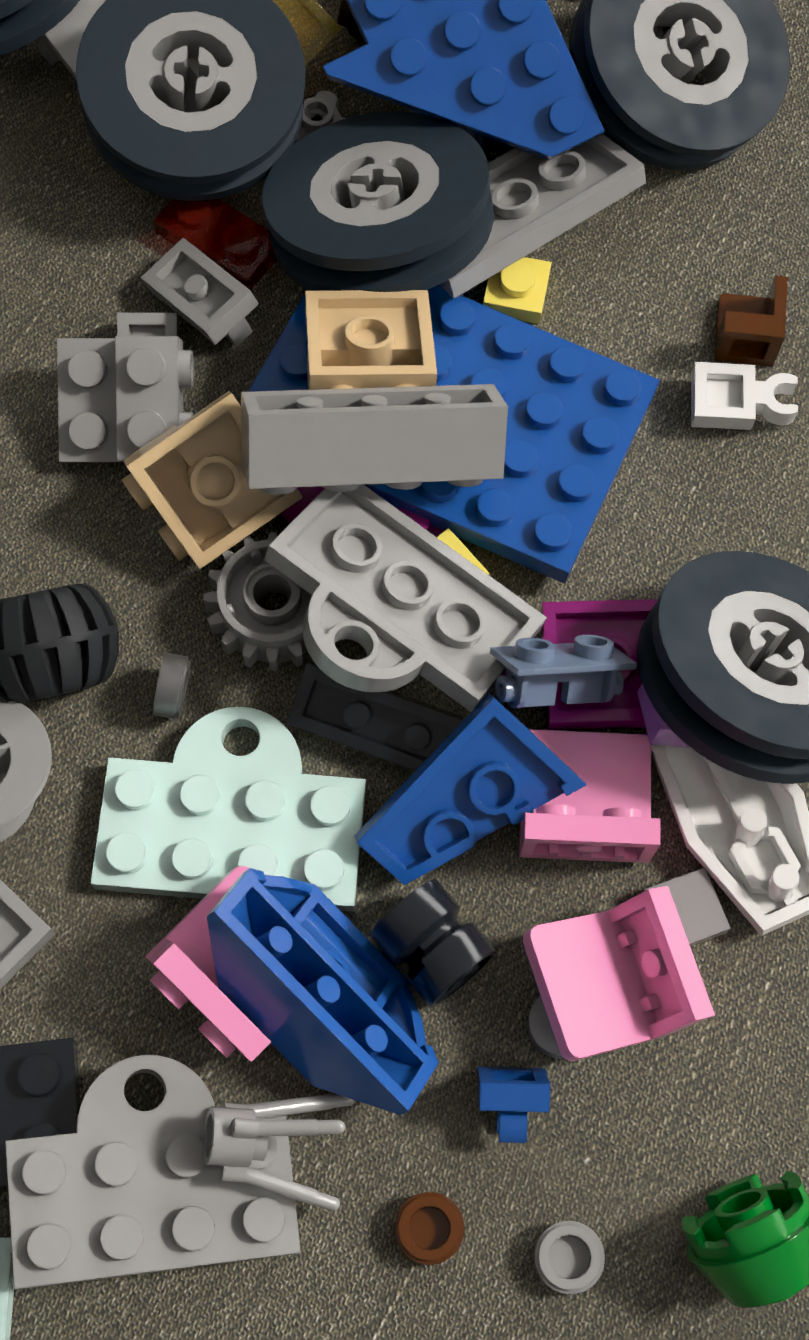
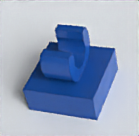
M477 1066L479 1110L497 1111L499 1142L527 1143V1112H549L550 1082L545 1068Z

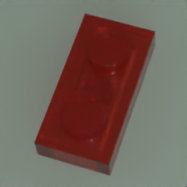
M172 199L154 220L157 235L173 245L182 238L186 239L250 291L276 261L270 239V231L220 199L206 201Z

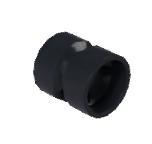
M436 879L424 883L401 900L375 925L370 933V937L393 964L406 963L409 966L407 981L430 1008L436 1007L459 990L497 952L473 922L461 924L457 920L460 907Z

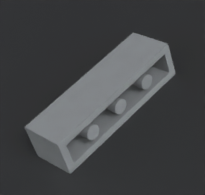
M494 384L241 392L242 467L249 489H259L264 493L273 495L291 493L296 490V487L322 486L334 492L353 491L363 484H386L391 488L403 490L417 488L421 486L422 482L447 481L452 485L460 487L478 486L487 479L504 478L508 405Z

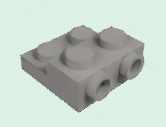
M178 336L57 338L59 462L124 463L125 458L174 424L179 426L193 416V412H183V388H193L194 384L192 350H183V340Z

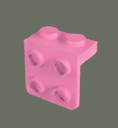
M237 866L145 957L158 970L149 981L178 1010L189 1001L207 1019L198 1030L226 1058L237 1049L252 1062L271 1041L218 988L207 915L239 876L249 869V867Z
M668 886L648 889L608 911L537 925L527 930L523 935V944L559 1051L568 1061H577L659 1039L715 1016Z

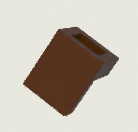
M775 275L767 298L727 293L720 295L717 304L714 361L773 367L785 339L787 276Z

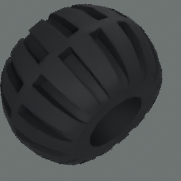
M83 583L72 584L0 599V702L8 703L9 700L17 703L54 698L99 685L111 677L119 654L118 624L108 603L92 586Z

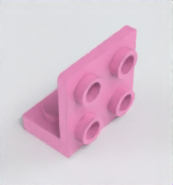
M529 729L587 785L568 796L564 793L534 809V813H525L524 819L520 822L519 857L650 863L660 846V818H651V744L648 735Z

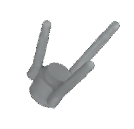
M324 1094L254 1104L224 1103L223 1107L211 1106L205 1122L204 1162L206 1165L221 1166V1181L245 1182L310 1205L336 1211L340 1207L338 1198L249 1166L252 1160L264 1161L267 1154L269 1136L342 1134L345 1130V1124L341 1120H268L267 1118L351 1106L355 1100L338 1094Z

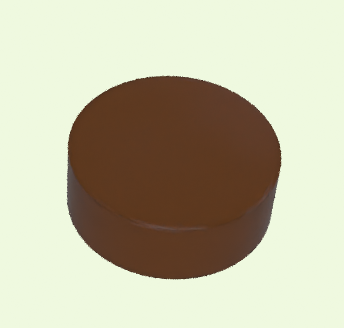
M435 1192L417 1194L409 1198L402 1205L396 1216L394 1227L396 1242L403 1254L410 1260L422 1265L440 1264L452 1257L462 1243L464 1236L462 1214L456 1204L442 1194Z

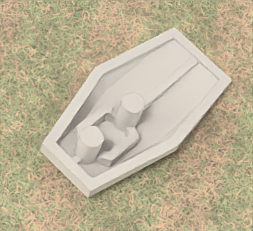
M651 745L652 758L686 847L756 931L763 936L809 915V811L804 791L797 783H770L741 776L709 761L691 747Z

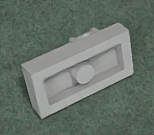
M184 238L176 243L140 277L155 296L215 345L222 338L226 337L237 347L253 332L245 319L259 304L252 292Z

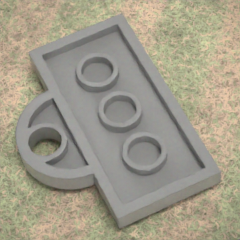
M364 484L360 485L356 490L349 492H334L324 489L268 546L264 559L312 595L304 617L303 637L313 661L334 681L359 691L387 692L408 684L420 674L468 711L472 712L494 687L496 679L499 676H503L506 671V666L490 654V647L515 646L518 639L534 638L547 619L542 613ZM343 639L356 641L363 646L367 657L360 660L346 658L337 650L335 642Z
M140 1055L130 1057L115 1063L101 1073L89 1087L83 1098L77 1117L76 1133L5 1141L14 1290L301 1253L295 1199L245 1182L221 1181V1166L205 1164L203 1155L205 1122L209 1108L211 1106L215 1107L214 1100L205 1083L193 1070L174 1059L164 1056ZM148 1073L155 1076L161 1082L164 1096L162 1103L158 1107L150 1111H139L129 1105L124 1095V1086L133 1075ZM285 1115V1116L270 1117V1118H267V1119H268V1120H282V1119H287V1118H286V1115ZM269 1136L268 1149L264 1161L252 1160L249 1167L293 1182L289 1137Z

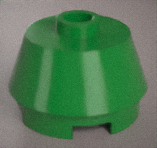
M786 1171L781 1177L782 1183L762 1186L758 1174L749 1175L730 1182L705 1196L710 1210L698 1219L695 1216H684L682 1220V1229L689 1242L686 1251L688 1259L734 1306L752 1308L779 1303L789 1299L809 1285V1194L806 1192L800 1176L794 1172Z

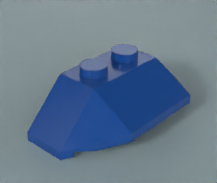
M252 868L244 871L207 915L218 988L314 1087L398 1115L408 1112L437 1067L438 1060L433 1047L426 1045L422 1019L406 978L315 884L284 876L264 875L263 871Z

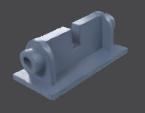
M579 635L575 637L574 643L553 644L548 640L540 638H521L516 641L515 646L490 647V654L506 666L505 676H499L496 679V697L500 703L507 702L511 708L555 705L558 682H563L561 701L566 705L610 702L614 695H620L623 691L624 681L619 670L636 669L637 666L635 661L614 647L612 640L598 635Z

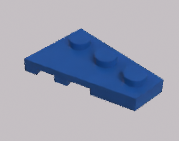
M489 693L354 837L357 844L403 885H406L472 849L476 841L511 822L515 825L524 819L525 813H534L533 810L563 793L568 796L587 784Z

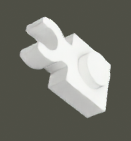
M695 362L691 372V427L751 430L756 420V415H762L764 419L772 424H791L798 413V405L781 404L775 399L774 395H793L798 384V377L788 373H778L769 377L766 381H755V365Z

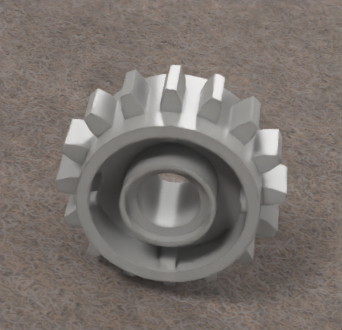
M270 532L267 540L254 542L249 536L244 538V547L236 553L229 550L222 553L224 561L222 571L210 570L208 574L210 586L216 591L203 595L206 611L214 613L207 619L211 634L225 633L221 640L223 651L227 655L236 650L241 651L245 666L250 668L257 660L268 662L271 671H277L280 662L290 660L297 667L303 665V655L308 652L303 637V622L312 598L310 593L264 560L268 546L277 537L276 532ZM271 593H280L290 599L284 607L277 610H266L258 605L261 598Z

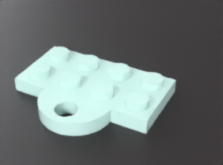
M228 707L216 710L203 716L185 732L176 748L173 763L108 757L91 885L94 890L203 899L233 868L245 866L263 871L264 875L284 876L315 884L340 911L354 912L360 845L357 844L354 835L362 828L366 779L303 774L297 743L290 731L275 717L261 710L248 707ZM249 727L256 731L260 736L257 748L244 756H236L229 753L224 748L223 743L226 735L232 729Z

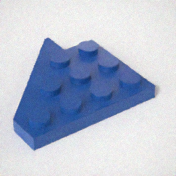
M346 0L366 45L324 65L323 71L327 79L427 116L449 121L460 128L547 160H551L605 132L546 0Z

